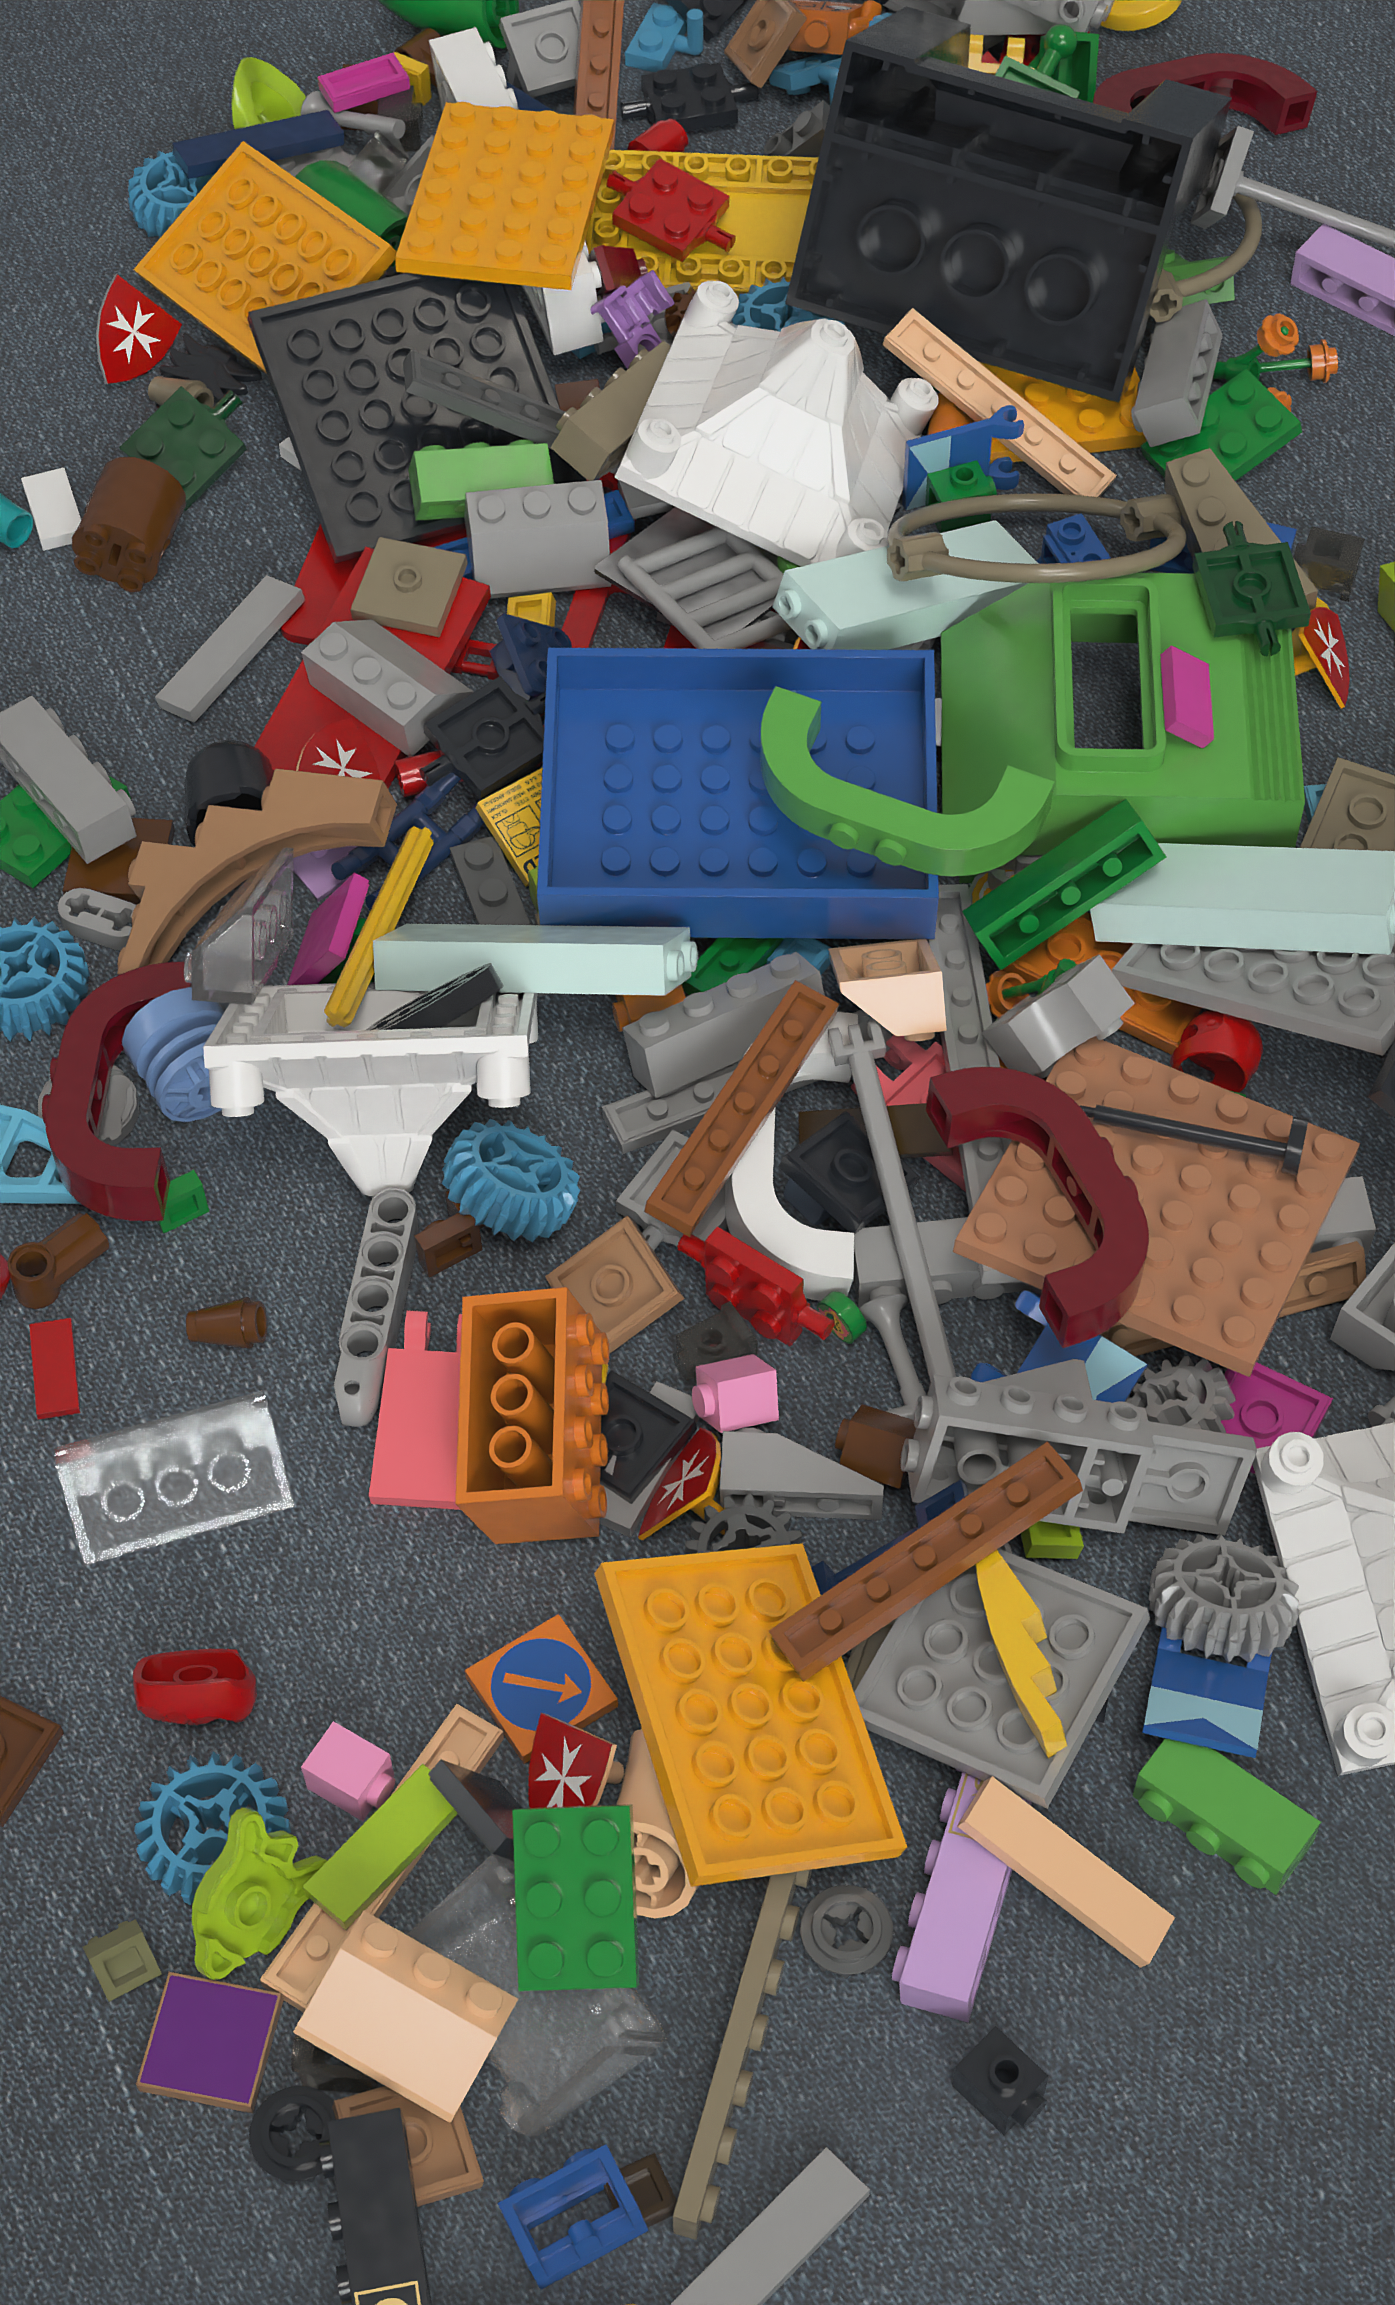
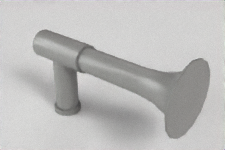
M313 91L306 96L302 104L301 115L329 110L339 126L380 135L387 145L389 144L382 137L391 143L403 155L400 159L385 145L394 167H403L408 163L409 156L399 141V138L403 137L405 133L403 120L346 110L334 113L320 91Z
M903 1294L884 1295L867 1302L859 1310L862 1312L865 1320L871 1322L880 1332L901 1388L900 1394L904 1406L890 1409L886 1412L914 1420L918 1397L920 1395L926 1396L922 1383L918 1380L900 1326V1311L907 1305L908 1298Z

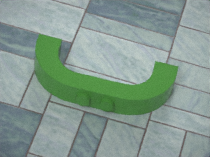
M775 686L764 710L761 722V773L773 802L791 821L806 831L828 839L840 848L856 849L876 856L882 862L889 865H902L927 874L954 877L980 874L1008 863L1024 852L1042 829L1051 809L1055 781L1007 765L995 793L984 805L973 811L954 815L932 812L830 776L816 765L809 753L821 729L822 702Z

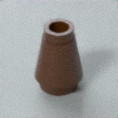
M244 1297L196 1311H189L186 1316L188 1339L190 1342L251 1349L254 1343H263L266 1339L267 1316L265 1307L261 1301H251L249 1297Z

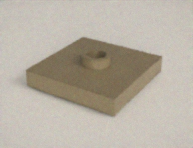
M379 537L350 609L352 619H372L379 625L440 637L468 565L466 554Z

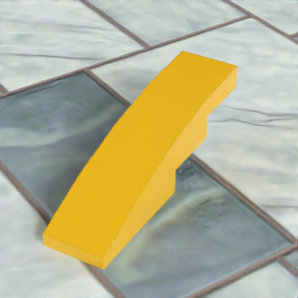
M995 1550L976 1563L978 1586L1000 1665L1019 1710L1047 1758H1050L1058 1751L1067 1747V1742L1061 1720L1046 1700V1697L1056 1693L1057 1689L1051 1665L1036 1645L1047 1638L1041 1612L998 1550Z

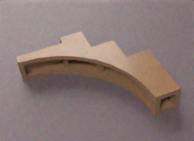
M275 769L271 784L265 788L262 795V811L208 805L204 821L196 829L195 847L142 841L137 858L131 862L128 872V885L141 902L133 910L132 929L126 947H123L119 953L117 974L120 975L147 965L167 963L187 932L216 902L242 882L277 863L310 852L345 846L384 847L397 803L383 780Z

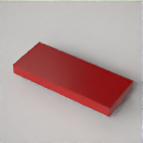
M66 1318L29 1324L36 1415L38 1420L81 1413L72 1319Z

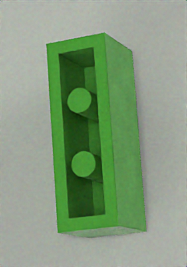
M518 440L510 443L508 446L490 447L487 443H472L461 449H445V447L440 445L427 446L419 451H414L408 469L416 520L464 517L465 493L554 484L548 443L534 444L530 440Z
M1167 1738L1163 1740L1139 1772L1133 1797L1138 1800L1140 1807L1150 1817L1160 1822L1168 1820L1185 1832L1187 1839L1198 1850L1208 1855L1217 1854L1233 1865L1237 1875L1247 1884L1258 1889L1265 1887L1275 1895H1277L1314 1843L1321 1824L1318 1819L1216 1750Z

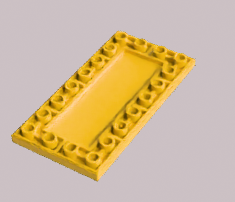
M609 150L585 240L589 255L594 247L601 245L633 248L636 258L644 259L648 272L654 270L665 288L689 282L696 291L703 282L722 281L732 288L738 299L739 294H748L751 285L762 287L766 279L772 283L780 282L783 276L787 282H790L819 158ZM661 158L730 196L729 208L717 221L716 226L736 236L732 249L730 248L729 252H725L723 249L707 241L694 248L688 257L681 262L612 224V212L624 200L625 196L606 187L609 175L613 171H617L626 178L637 181Z

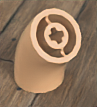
M640 1729L634 1731L631 1735L627 1765L616 1805L633 1804L637 1915L656 1919L673 1916L685 1908L699 1886H690L643 1730Z

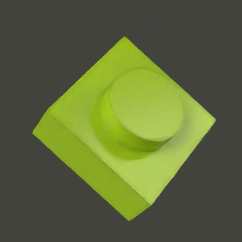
M1038 1521L1021 1533L1026 1558L1078 1559L1084 1547L1080 1528L1077 1526Z

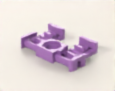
M651 270L640 276L628 287L620 286L606 294L602 300L596 302L591 307V314L593 315L598 312L608 324L619 344L614 349L628 369L629 364L638 354V344L643 345L650 352L662 342L652 325L648 323L650 320L647 316L650 313H653L654 316L659 314L661 311L671 307L674 301L654 270Z

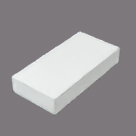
M65 468L21 478L43 551L72 544V536L80 524L81 518Z

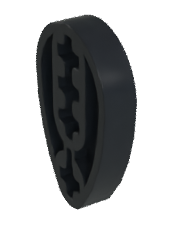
M488 963L399 1007L371 1025L367 1030L442 1028L502 989L504 985L492 964Z

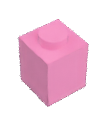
M751 1354L696 1366L697 1386H694L692 1389L694 1409L699 1417L720 1433L779 1420L776 1369L756 1355Z
M334 1721L301 1766L308 1790L361 1821H364L373 1806L378 1809L389 1798L395 1785L390 1754Z

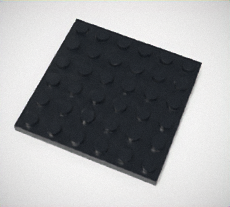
M404 273L248 313L247 321L335 564L360 557L365 547L375 549L379 537L414 543L466 529L464 517L431 520L415 519L408 471L414 451H419L424 447L440 445L445 447V449H461L472 443H487L490 447L508 446L514 441L528 440L406 392L403 361L410 350L560 409L514 284ZM548 448L554 484L586 481V478L554 450Z

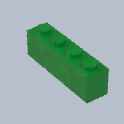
M1125 799L964 909L962 913L976 937L999 969L1002 970L1167 858V856L1128 800Z

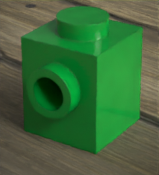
M977 460L927 474L925 506L963 498L997 495L992 477L990 475L985 476ZM991 514L954 518L936 522L935 525L939 533L989 522L991 521Z

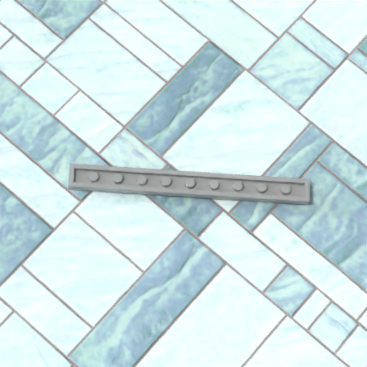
M968 884L939 885L935 939H927L942 971L947 1031H941L940 1036L946 1073L971 1067H1000L998 1054L982 1034L992 1024L978 939L962 913L964 909L971 905ZM988 1137L958 1145L969 1213H971L1012 1141L1011 1139ZM978 1263L981 1284L1022 1282L998 1270Z

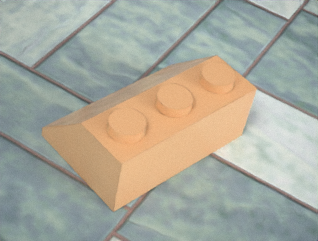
M912 939L828 949L829 959L840 992L892 1034L904 1036L907 1041H925L934 1038L935 1032L947 1031L942 971L927 939Z
M363 1910L331 1963L293 2033L451 2123L518 1998Z

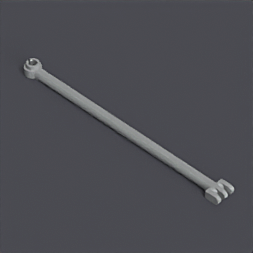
M876 1020L867 1022V1032L870 1038L867 1041H863L859 1024L848 1025L850 1044L843 1045L842 1035L838 1027L828 1029V1038L835 1066L850 1065L930 1381H932L933 1375L957 1377L874 1060L875 1058L885 1057L886 1051L880 1023ZM1008 1542L999 1548L1012 1554Z

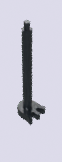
M1080 1105L1085 1114L1093 1118V1122L1281 1160L1284 1161L1282 1173L1296 1176L1309 1121L1308 1119L1293 1117L1288 1143L1101 1105H1096V1108Z

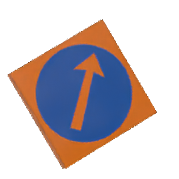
M559 1614L465 1669L467 1681L498 1727L503 1731V1734L523 1764L530 1761L533 1741L541 1713H546L583 1729L618 1707V1698Z

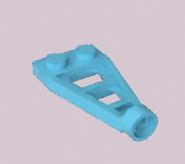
M0 1105V1203L81 1204L67 1191L63 1183L59 1182L60 1176L48 1142L43 1119L26 1110ZM20 1142H33L50 1151L51 1156L42 1175L30 1178L9 1177L5 1174Z

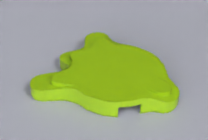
M240 1808L231 1816L224 1849L217 1860L206 1871L196 1890L192 1904L191 1921L196 1941L195 1965L201 1974L213 1980L222 1979L234 1968L246 1964L244 1958L258 1951L268 1955L281 1943L289 1931L297 1911L309 1899L305 1895L302 1886L327 1862V1860L319 1856H312L293 1863V1858L298 1849L297 1838L286 1831L267 1833L262 1816L250 1808Z

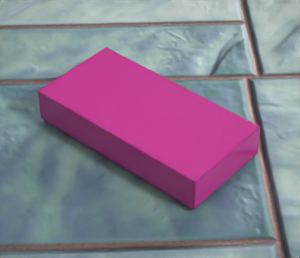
M394 53L317 77L319 89L334 113L410 89L409 76Z
M1171 645L1160 654L1165 731L1204 748L1214 740L1209 664Z

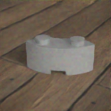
M1099 954L1056 977L1055 982L1040 995L1035 997L1027 996L987 1027L982 1034L1008 1069L1018 1070L1031 1075L1036 1074L1042 1079L1050 1074L1057 1060L1073 1048L1096 1036L1098 1040H1102L1117 1031L1124 1023L1120 1017L1135 1003Z

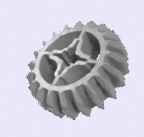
M1220 1533L1215 1540H1208L1203 1535L1198 1534L1193 1543L1179 1539L1176 1547L1166 1548L1163 1556L1157 1561L1149 1584L1151 1586L1148 1596L1150 1601L1149 1609L1155 1614V1625L1167 1629V1639H1182L1185 1651L1197 1648L1204 1651L1206 1659L1211 1654L1222 1655L1228 1663H1230L1234 1656H1240L1244 1660L1251 1662L1256 1654L1270 1657L1275 1647H1284L1286 1639L1290 1637L1292 1627L1296 1626L1300 1611L1298 1609L1299 1600L1295 1597L1299 1585L1286 1579L1287 1568L1280 1566L1278 1556L1264 1555L1262 1545L1253 1548L1243 1544L1242 1537L1237 1542L1226 1541Z

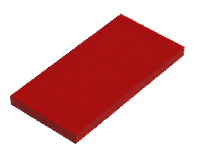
M365 547L314 640L333 622L356 621L352 619L350 609L373 554V548ZM465 577L462 578L440 637L381 626L450 674L491 598L490 586ZM303 660L254 746L269 759L273 773L275 769L296 771L302 749L317 731L329 723L351 718L365 738L376 761L380 780H383L388 789L396 776L394 761L406 757L404 752L311 686Z

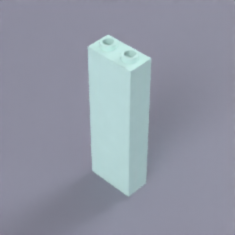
M996 520L939 533L943 536V541L949 549V556L989 562L1038 564ZM889 546L785 570L773 608L810 649L889 650L939 637L941 632L1028 583L984 581L945 574L898 581L893 578L892 570L887 564V548Z
M1158 843L1167 858L1090 909L1095 939L1099 942L1391 955L1395 942V851Z
M405 924L373 940L375 990L431 991L467 972L491 963L504 985L498 992L666 995L691 977V972L696 970L698 960L697 945L695 942L690 941V927Z

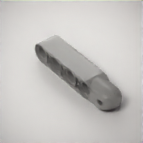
M387 1188L378 1192L372 1198L369 1205L340 1331L339 1349L341 1355L334 1381V1389L341 1422L345 1426H366L374 1418L383 1386L388 1348H395L417 1251L414 1236L419 1233L415 1201L411 1194L399 1188ZM392 1219H402V1221L397 1223H388ZM383 1262L393 1263L392 1265H389L387 1267L377 1266L378 1264H381ZM373 1306L384 1307L376 1312L366 1311ZM363 1351L374 1352L372 1355L367 1357L356 1356L358 1353Z

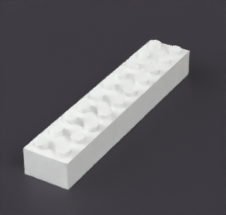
M476 27L429 40L442 112L446 102H468L478 106H509L518 109L513 89H507L501 65H496L490 42L483 43ZM586 241L584 242L572 290L522 285L554 355L604 341L601 323H604L605 320L598 312L593 315L591 314V307L596 302L602 300L601 296L596 294V288L602 287V280L596 262H588L590 258Z

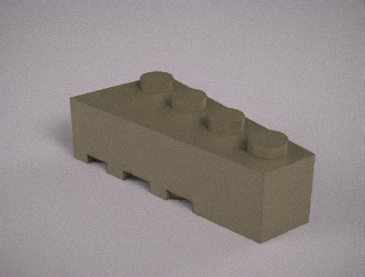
M664 340L650 352L645 348L642 349L631 361L628 370L625 371L620 367L606 382L603 390L595 387L583 400L580 409L577 410L572 406L556 424V428L560 432L551 449L588 481L598 480L616 468L622 461L671 347Z
M1210 448L1166 462L1164 489L1166 494L1175 497L1176 504L1181 511V525L1186 533V544L1192 559H1194V553L1216 551L1228 546L1223 533V527L1231 521L1234 527L1235 521L1243 524V530L1249 543L1263 545L1282 543ZM1294 559L1306 600L1311 610L1316 607L1318 590Z

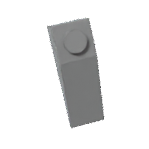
M742 1428L736 1432L723 1431L720 1477V1505L723 1508L724 1497L726 1496L732 1498L735 1506H743L746 1495L752 1494L754 1507L762 1508L769 1499L774 1501V1516H780L788 1512L793 1517L882 1520L883 1485L777 1433H765L756 1428Z

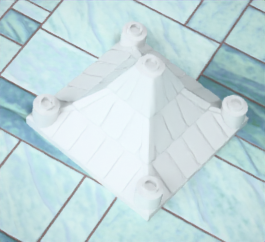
M706 281L701 283L685 312L614 478L799 566H806L889 546L887 541L888 530L903 489L906 441L921 437L925 426L938 405L939 398L932 385L920 378L904 379L900 382L889 400L863 373L864 366L856 339L851 331L842 323L827 319L811 320L782 328L780 332L743 325L737 326L731 323L739 305L737 295L732 288L722 281Z
M370 982L353 1021L344 1028L338 1024L334 1027L330 1026L326 1021L328 1016L324 1013L336 983L240 987L203 1046L205 1068L209 1069L211 1106L222 1108L223 1116L241 1117L254 1113V1106L264 1102L263 1088L275 1091L276 1099L328 1139V1145L363 1195L372 1196L373 1198L378 1192L387 1188H399L409 1193L413 1190L418 1172L432 1142L433 1133L468 1096L472 1090V1084L477 1082V1095L488 1099V1104L491 1107L505 1108L520 1105V1097L531 1093L529 1044L538 1040L537 993L496 992L442 1028L367 1030L384 1016L429 991L375 990V982Z
M1395 1422L1321 1438H1312L1301 1432H1288L1279 1436L1271 1446L1257 1448L1253 1467L1280 1566L1287 1568L1286 1579L1299 1585L1295 1595L1299 1600L1298 1609L1300 1610L1296 1625L1337 1775L1341 1776L1395 1764Z

